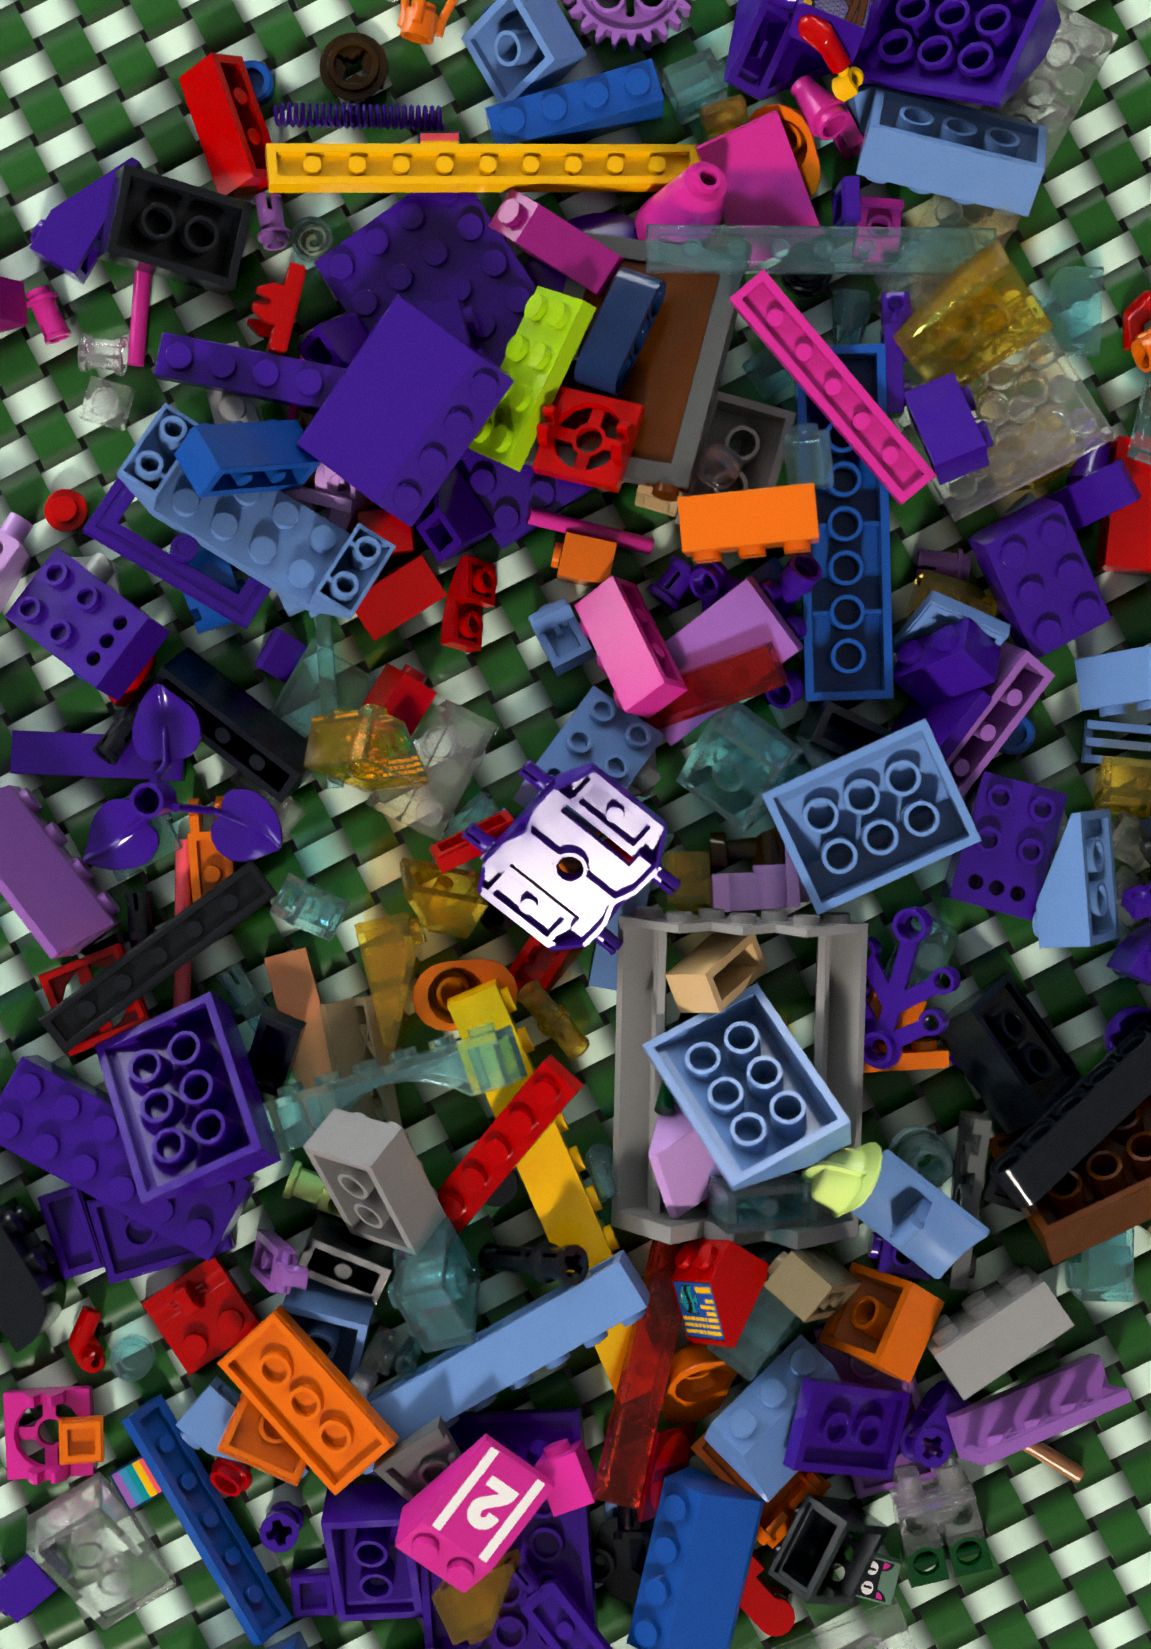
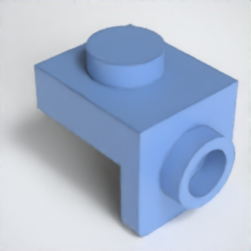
M566 598L545 604L528 617L533 631L557 677L596 657L586 636L581 631Z

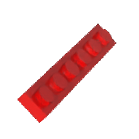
M552 1055L548 1056L539 1065L437 1190L438 1200L446 1214V1218L423 1247L435 1260L449 1248L584 1086Z

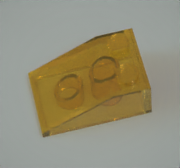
M997 239L962 263L895 333L893 338L925 383L954 372L959 386L962 387L968 385L1054 326L1042 303Z
M413 910L354 924L386 1054L395 1052L402 1045L413 997V989L416 984L423 953L421 944L428 942L422 917L414 918Z

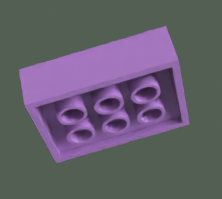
M8 785L0 788V893L51 959L82 954L122 923L116 914L120 911V908L108 892L104 890L100 893L90 880L94 877V874L83 859L79 856L74 859L64 845L68 843V840L61 829L54 822L47 824L38 811L42 808V805L36 796L28 788L21 790L18 786Z

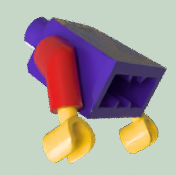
M769 0L768 4L792 10L788 29L789 35L812 46L822 55L831 73L838 74L831 83L832 91L836 98L845 102L858 94V87L863 83L864 74L858 67L849 68L851 62H854L867 29L870 7L873 0Z

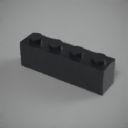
M189 647L162 666L149 688L150 690L155 684H163L191 705L201 721V741L281 804L306 781L324 754Z

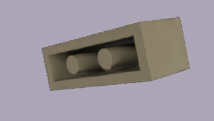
M817 1248L793 1250L789 1254L783 1251L769 1266L767 1272L771 1277L763 1286L805 1323L836 1316L862 1282L826 1250Z

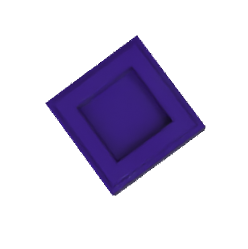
M329 1567L292 1570L290 1578L294 1618L337 1615Z

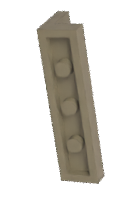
M377 995L358 996L320 1004L339 1109L351 1113L360 1112L368 1118L385 1123L394 1122L402 1127Z

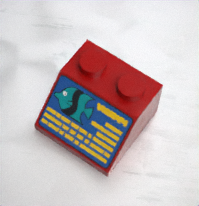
M690 1240L679 1250L675 1259L676 1268L671 1277L686 1337L693 1343L735 1348L769 1274L767 1270L770 1265L731 1240Z

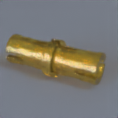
M531 981L523 986L517 994V1000L537 1020V1027L540 1032L545 1036H551L565 1052L567 1058L575 1059L581 1056L589 1047V1039L569 1019L570 1013L567 1008L561 1004L557 1005L539 981Z

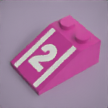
M485 1434L402 1507L394 1547L465 1594L493 1570L552 1492L555 1482Z

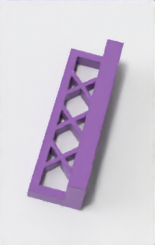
M1090 1353L946 1415L958 1457L987 1466L1131 1402L1132 1399L1128 1388L1109 1384L1100 1355Z

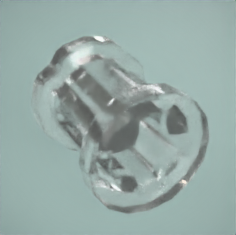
M83 333L78 344L79 370L81 372H89L90 369L115 371L117 376L124 377L128 369L129 341L127 337H119L115 341L93 338L90 333Z

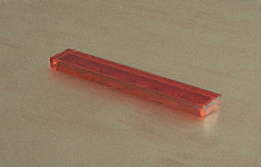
M652 1239L643 1282L651 1296L648 1306L645 1308L646 1314L632 1324L592 1494L594 1499L638 1510L682 1320L671 1277L676 1268V1256L682 1246L688 1243V1241L670 1245Z

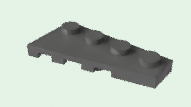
M960 1109L950 1199L981 1222L979 1205L985 1183V1166L992 1121L977 1111ZM973 1246L944 1273L942 1281L948 1288L967 1290L968 1278L973 1279L976 1271V1253L973 1252Z

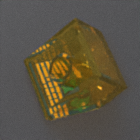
M365 704L362 705L360 710L333 709L331 714L312 717L304 767L364 792L425 786L428 781V775L405 722L388 715V710L385 707Z

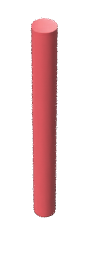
M176 839L175 916L192 904L188 839ZM191 960L174 973L173 1009L191 1001Z

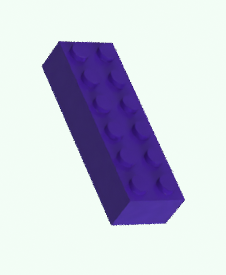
M38 1055L22 1056L0 1096V1146L208 1261L220 1254L260 1180V1177L250 1174L238 1180L145 1206L141 1204L109 1094Z

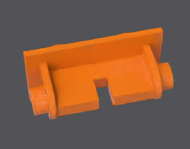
M798 1471L768 1503L764 1502L756 1540L763 1546L768 1544L773 1549L788 1533L793 1523L794 1510L805 1499L806 1495L823 1496L832 1485L817 1472Z

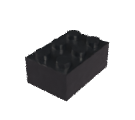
M124 164L115 172L97 259L224 295L234 290L236 286L253 203Z

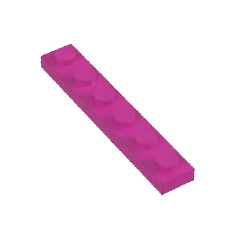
M764 269L729 298L730 304L900 506L936 476L935 472Z

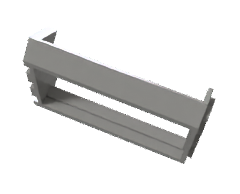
M640 906L636 907V914L619 915L618 937L623 940V944L617 953L611 1226L670 1245L700 1238L731 1240L739 1246L766 1240L799 1250L857 1237L859 1218L851 1212L845 1213L839 1218H833L830 1209L817 1203L811 1197L810 1186L809 1209H766L734 1206H713V1208L706 1209L705 1205H696L678 1218H669L665 1204H661V1192L648 1157L659 1115L654 1111L662 1078L644 1051L642 1044L666 1031L667 979L665 974L667 973L668 932L680 934L715 931L741 936L779 933L806 938L817 937L813 1066L851 1121V1144L846 1147L857 1148L861 1146L868 923L850 921V913L824 912V917L820 918L817 915L807 914L787 917V911L762 910L761 916H756L754 913H730L725 915V910L718 908H701L698 914H693L690 911H667L663 913L662 907Z

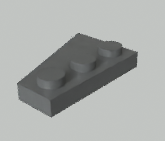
M438 1416L387 1450L375 1461L373 1471L409 1502L458 1459L462 1453L442 1417Z

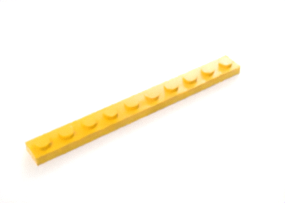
M266 143L265 149L269 193L509 192L511 188L518 192H658L692 164L699 162L695 149L697 144Z

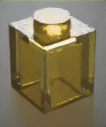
M709 851L664 853L665 869L681 880L680 886L676 891L674 890L672 895L669 896L665 892L666 904L675 905V911H690L693 913L701 909V904H710Z

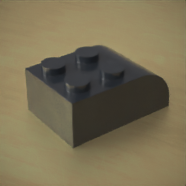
M14 1197L0 1205V1327L17 1353L28 1346L56 1321L64 1307L66 1288L63 1276L55 1264L58 1262L53 1247L48 1241H41L33 1228L35 1220L32 1213L25 1204H18Z

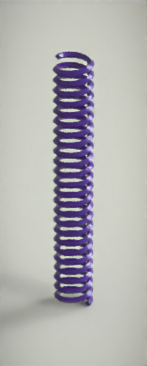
M281 101L280 118H278L277 106H273L274 120L278 127L283 124L284 127L290 125L292 128L295 125L299 128L302 125L305 128L309 125L312 128L316 125L321 128L324 125L326 129L329 126L333 129L336 126L341 129L344 125L346 129L350 126L355 129L358 126L360 130L363 127L368 130L370 126L374 130L377 126L380 130L385 126L387 130L390 127L396 130L398 127L401 131L404 127L409 131L411 126L414 131L418 127L421 131L424 128L428 131L431 128L436 131L438 127L441 131L445 129V125L442 124L441 107L439 105L436 108V119L434 106H430L429 121L427 106H423L421 119V107L419 104L416 106L415 118L414 106L412 104L409 106L408 118L407 106L404 104L402 107V120L400 105L397 104L395 121L392 104L389 105L387 120L386 105H382L381 118L380 105L378 103L375 105L374 118L373 105L370 103L367 120L366 105L363 103L361 121L358 103L355 104L353 120L352 104H348L347 118L346 105L344 103L341 104L340 119L339 104L336 102L334 104L333 120L332 104L329 102L327 121L324 102L321 103L320 120L317 102L314 103V118H312V104L310 102L307 103V119L305 117V103L301 102L300 121L298 103L296 101L294 102L293 121L291 103L289 101L287 103L286 120L284 102Z

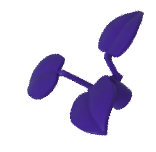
M155 684L146 693L138 707L132 728V739L135 750L141 759L147 762H156L163 759L162 765L155 773L150 774V782L139 784L133 789L130 800L113 799L104 803L97 810L91 823L83 861L92 866L109 870H125L144 865L154 857L160 845V836L157 830L148 822L152 818L168 815L172 811L217 816L218 818L211 827L212 841L217 851L224 857L239 862L255 860L279 851L283 843L282 826L270 802L258 792L250 789L241 788L228 791L223 798L221 809L177 802L175 789L169 783L162 781V777L171 767V758L185 759L196 751L202 737V725L197 712L191 705L165 685Z

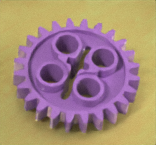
M562 0V4L565 7L574 6L569 11V20L571 22L583 19L581 35L584 36L592 30L596 31L595 45H600L607 37L611 39L612 51L615 52L620 41H626L629 52L633 53L636 41L640 40L645 48L650 50L652 36L654 35L663 43L667 42V26L679 32L681 30L679 16L689 18L692 7L688 2L696 0H661L662 2L654 7L644 5L641 0H633L634 16L632 17L626 15V0H617L619 4L610 9L600 6L598 4L599 0Z

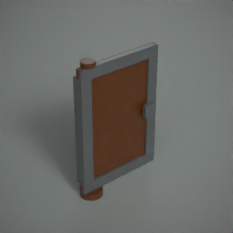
M584 232L625 259L618 271L622 267H626L664 280L666 282V292L660 311L622 392L615 396L576 382L574 380V371L579 354L617 273L601 298L566 278L563 294L584 300L595 306L596 310L560 386L642 404L645 414L623 482L653 487L652 495L654 497L669 502L677 501L680 492H690L692 481L696 477L738 312L730 304L729 298L746 284L745 276L752 247L744 239L730 234H715L711 236L706 250ZM585 408L572 413L562 422L561 427L576 430L581 425L588 423L592 408ZM608 412L606 413L602 428L607 437L618 439L616 429L618 421ZM596 431L584 432L578 439V448L584 452L595 451L602 443L601 434ZM537 437L524 465L533 466L539 448ZM556 441L560 458L568 466L573 467L577 457L573 446ZM604 452L600 457L592 459L588 470L606 464L611 459V454Z

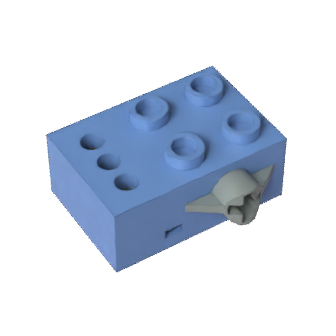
M593 685L536 765L549 776L553 775L555 777L562 772L593 762L635 797H647L661 778L660 773L657 771L655 749L665 735L637 715L622 711L613 698ZM524 779L513 800L526 808L537 797L538 789ZM569 805L563 808V810L579 820L593 834L597 833L599 829Z

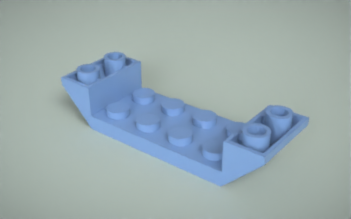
M164 403L117 471V477L153 517L181 534L190 535L200 546L307 611L351 619L396 546L360 523L356 525L350 534L282 491L199 498L174 455L185 440L186 433L199 423Z

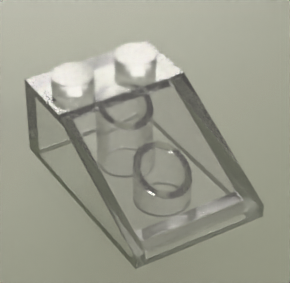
M100 1472L27 1517L26 1553L104 1630L177 1586L176 1578L133 1511L129 1512L117 1489Z

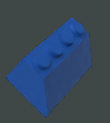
M691 1466L664 1477L627 1644L637 1649H730L765 1500L762 1497Z

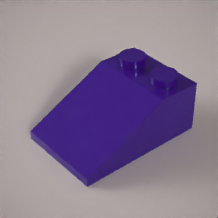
M388 1483L347 1485L336 1496L327 1487L321 1527L339 1622L423 1618L419 1563L394 1547L402 1507L408 1501Z

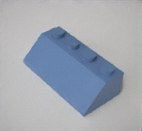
M877 86L860 150L856 174L865 176L874 183L884 184L889 182L908 187L911 191L918 194L934 193L950 197L959 204L971 205L974 203L991 207L1003 215L1019 214L1028 217L1045 171L1048 126L906 91Z

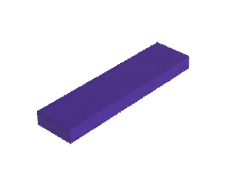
M12 730L10 773L150 780V774L155 773L159 769L163 759L156 762L144 761L139 757L133 742H131L119 759V762L113 766L100 759L93 752V747L104 734ZM171 758V767L162 777V781L185 782L186 758Z

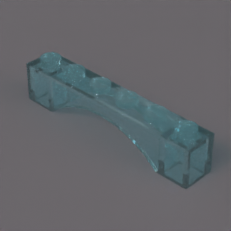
M493 1021L468 1029V1038L456 1041L454 1034H449L429 1041V1050L417 1053L415 1046H410L390 1053V1062L379 1065L375 1057L352 1065L353 1073L341 1076L339 1069L313 1077L315 1085L304 1088L302 1081H297L277 1088L278 1097L263 1103L279 1153L303 1147L334 1108L349 1112L361 1098L382 1085L404 1081L430 1082L454 1088L469 1096L512 1085L526 1077L527 1073L511 1024L495 1029Z

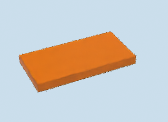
M281 1305L217 1363L335 1496L389 1450L400 1438Z

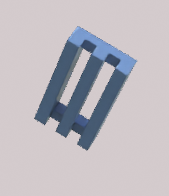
M1097 720L1084 721L1080 763L1151 770V760L1091 755L1092 747L1151 752V743L1093 737V730L1151 735V725Z

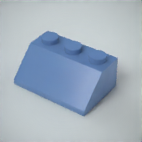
M801 1334L710 1424L704 1436V1439L767 1503L798 1472L782 1464L803 1377L841 1381L833 1365Z

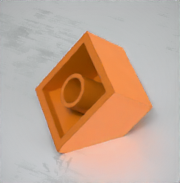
M852 1262L849 1271L862 1284L836 1316L828 1317L818 1342L879 1372L911 1383L945 1302L911 1281L884 1272H878L875 1269Z

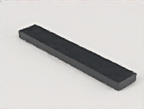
M251 859L38 1020L64 1054H67L276 897L278 893Z

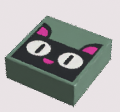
M877 1553L856 1597L891 1606L902 1564L900 1559Z

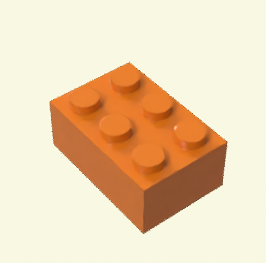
M814 483L677 497L682 552L687 557L693 556V561L696 564L721 562L722 553L738 552L740 559L766 557V549L783 547L785 555L811 552V544L819 543Z

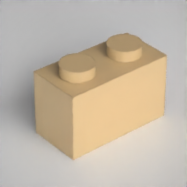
M713 932L669 970L665 977L679 1013H720L760 977L768 967L756 935L741 936Z

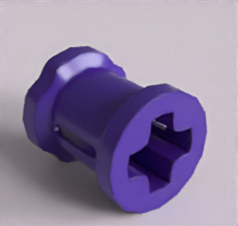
M673 555L669 560V568L655 585L650 584L646 590L663 606L676 613L680 608L678 603L690 589L689 579L693 568L679 557Z
M280 1501L272 1505L260 1528V1539L268 1550L276 1553L286 1552L296 1544L299 1531L304 1524V1515L301 1509L289 1501ZM276 1520H280L282 1526H290L288 1533H284L282 1527H274Z

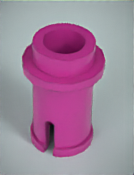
M49 285L40 286L29 291L26 294L28 300L26 308L33 311L45 338V343L50 345L70 337L69 335L72 333L68 329L56 301L59 298L58 293L52 292Z

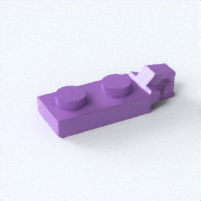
M257 1229L250 1272L272 1293L290 1294L291 1287L306 1290L309 1270L305 1266L298 1265V1257L295 1250L274 1230Z

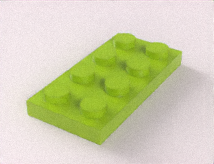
M537 286L534 295L526 303L524 317L516 334L507 344L506 356L500 366L513 378L514 382L468 446L469 449L518 472L521 471L537 437V424H543L544 422L543 406L553 403L595 313V306L584 300Z

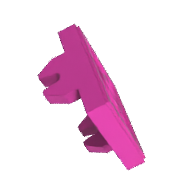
M92 1385L10 1389L3 1393L7 1480L28 1479V1482L33 1485H39L43 1481L51 1480V1484H57L67 1480L70 1476L94 1475L97 1472V1462L60 1465L59 1441L54 1443L47 1442L40 1434V1425L44 1420L53 1419L59 1421V1418L63 1417L57 1413V1405H67L77 1416L94 1415ZM42 1404L43 1416L37 1420L35 1425L19 1426V1421L28 1408H35ZM19 1440H35L38 1445L45 1448V1465L28 1457L22 1449Z

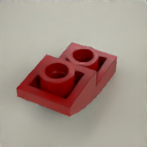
M470 555L461 557L450 583L445 602L441 628V645L467 653L482 651V609L495 606V590L497 585L495 564Z

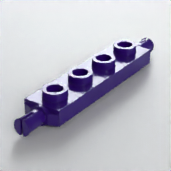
M526 1562L512 1572L511 1576L515 1578L527 1594L520 1610L551 1649H613L557 1577L541 1583L527 1566Z

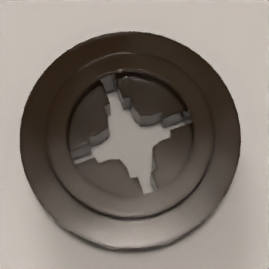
M346 33L334 38L325 47L320 59V74L324 85L335 98L339 97L349 101L351 104L363 99L370 101L372 95L378 90L383 89L384 82L389 73L387 57L381 45L372 37L362 33ZM363 58L361 66L366 77L354 74L351 79L348 78L346 81L348 72L342 61L355 64Z

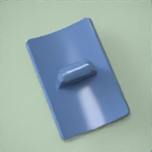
M884 1150L882 1152L881 1171L871 1195L863 1205L851 1211V1213L933 1278L940 1279L966 1251L986 1238L990 1230L894 1153Z

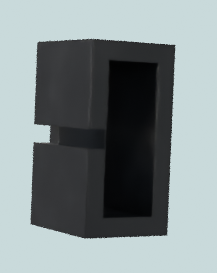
M810 701L794 741L826 756H834L837 759L894 732L830 701Z

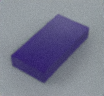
M844 176L832 194V221L835 237L850 236L861 222L860 176Z
M1120 458L1045 497L1062 503L1073 530L1077 531L1138 501L1142 496L1123 460Z
M71 1185L39 1196L37 1199L63 1279L65 1280L105 1267L86 1201L88 1200L85 1192Z

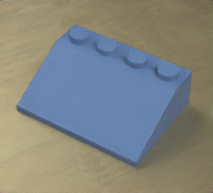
M926 718L761 793L817 915L982 841Z
M758 983L746 988L720 1013H700L642 1044L647 1056L732 1191L814 1165L851 1144L850 1119Z

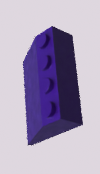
M873 0L870 7L867 29L855 60L851 62L849 68L855 66L862 70L864 74L862 84L1001 108L1045 59L1060 26L1061 18L1055 0Z
M397 294L302 433L297 444L375 504L412 528L514 380L500 366Z
M211 991L95 1045L142 1205L146 1206L238 1180L281 1161L232 1007Z

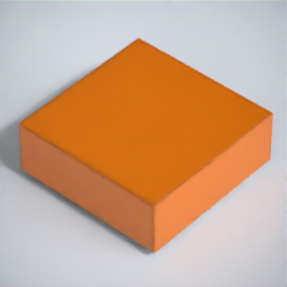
M104 1414L59 1418L60 1465L104 1462Z

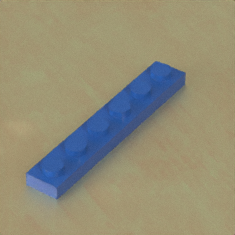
M162 1394L155 1396L122 1419L121 1422L253 1646L262 1645L293 1617L219 1491L211 1483L210 1476L196 1452L180 1436L181 1430L175 1426L177 1420Z

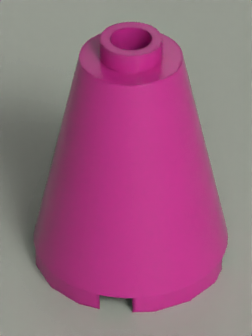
M708 162L694 163L646 200L639 209L634 221V229L636 228L638 240L707 250L710 237L719 234L727 191V180L723 172L717 166Z

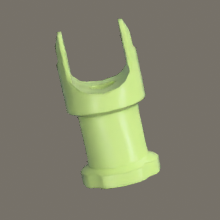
M296 1160L285 1186L283 1198L290 1199L294 1196L316 1204L317 1210L341 1217L318 1173L304 1168L302 1162Z

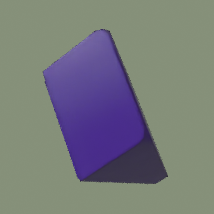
M276 628L271 632L254 663H256L255 666L288 683L305 656L307 647Z

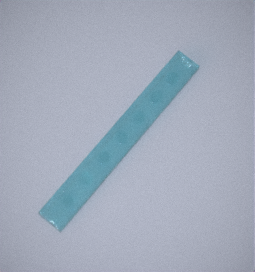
M647 225L646 273L758 274L764 269L768 274L993 275L997 273L996 228Z

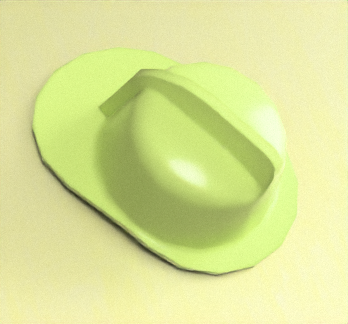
M868 1142L857 1148L844 1147L816 1164L806 1167L802 1171L801 1176L810 1183L811 1197L817 1203L830 1209L833 1218H839L841 1215L863 1205L877 1183L882 1167V1149L876 1142Z

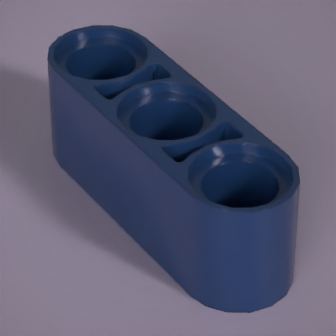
M622 267L618 271L577 359L574 371V380L576 382L615 396L622 392L662 306L666 292V282L664 280L626 267Z

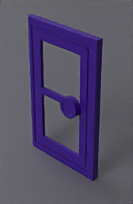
M117 477L83 528V533L244 629H247L271 589L250 576L240 593L236 594L186 564V562H190L196 557L198 551V544L190 535L181 534L176 536L172 540L171 554L119 524L118 522L135 496Z

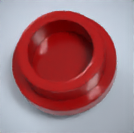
M57 490L48 497L45 503V518L58 531L66 533L76 531L87 520V502L82 495L74 490Z
M217 1457L212 1464L213 1472L210 1475V1481L223 1494L235 1497L241 1491H245L250 1487L253 1477L247 1464Z

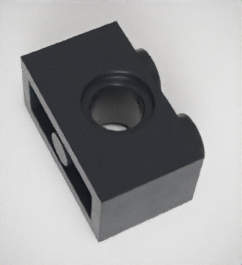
M319 1211L304 1245L298 1265L308 1268V1278L376 1305L392 1271L398 1249L350 1234L342 1219Z

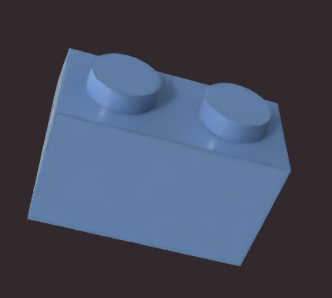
M496 0L461 37L499 104L549 88L561 81L587 55L556 0Z

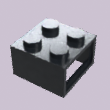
M807 1494L805 1499L794 1510L793 1523L785 1539L777 1545L774 1551V1561L768 1574L807 1603L851 1606L889 1527L850 1500ZM853 1532L864 1533L863 1539L857 1542L853 1537ZM850 1545L854 1554L852 1559L848 1561L845 1558L844 1551ZM838 1564H841L845 1570L844 1578L841 1581L836 1580L834 1576V1569Z

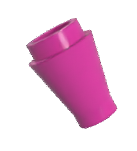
M810 75L802 76L793 84L790 91L791 95L796 100L813 136L820 137L822 140H830L838 136L846 128L849 122V115L847 113V105L843 101L838 100L835 95L816 83Z

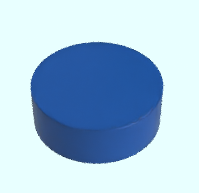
M255 60L244 61L259 107L267 104L274 94L275 82L269 68L263 63Z
M1026 715L999 749L1000 753L1016 755L1023 753L1032 745L1035 738V728L1032 721Z

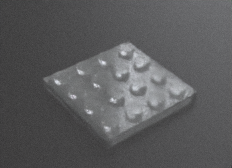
M1031 298L903 365L904 380H911L912 389L954 372L960 387L969 386L977 410L972 411L976 423L985 422L993 441V446L987 448L989 466L940 486L936 477L931 480L954 522L1114 440V431ZM904 407V414L900 418H895L909 443L932 469L908 415L907 407Z

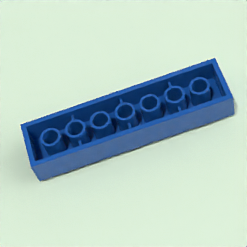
M885 343L829 346L887 415ZM794 380L797 484L814 483L819 529V543L811 544V552L803 554L814 558L822 569V576L809 593L803 594L800 598V614L807 626V634L801 639V644L804 646L801 649L802 679L804 682L803 701L894 699L889 492Z

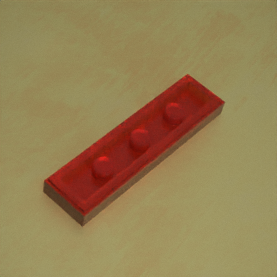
M772 641L680 673L688 690L651 718H640L658 730L780 688L788 683L789 680Z

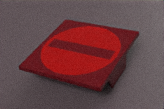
M692 1422L657 1432L652 1436L649 1453L632 1454L626 1485L640 1496L637 1510L639 1522L656 1517L664 1477L689 1466L692 1453L690 1447L694 1443L697 1423Z

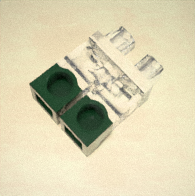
M950 1455L943 1465L934 1468L936 1478L921 1481L916 1466L908 1465L893 1470L894 1488L889 1489L898 1530L902 1564L911 1588L950 1579L945 1555L955 1578L993 1569L974 1489L965 1471L961 1470L954 1455ZM940 1533H942L944 1541H941ZM979 1554L974 1560L971 1561H963L959 1559L962 1557ZM936 1564V1566L929 1571L917 1570V1568Z

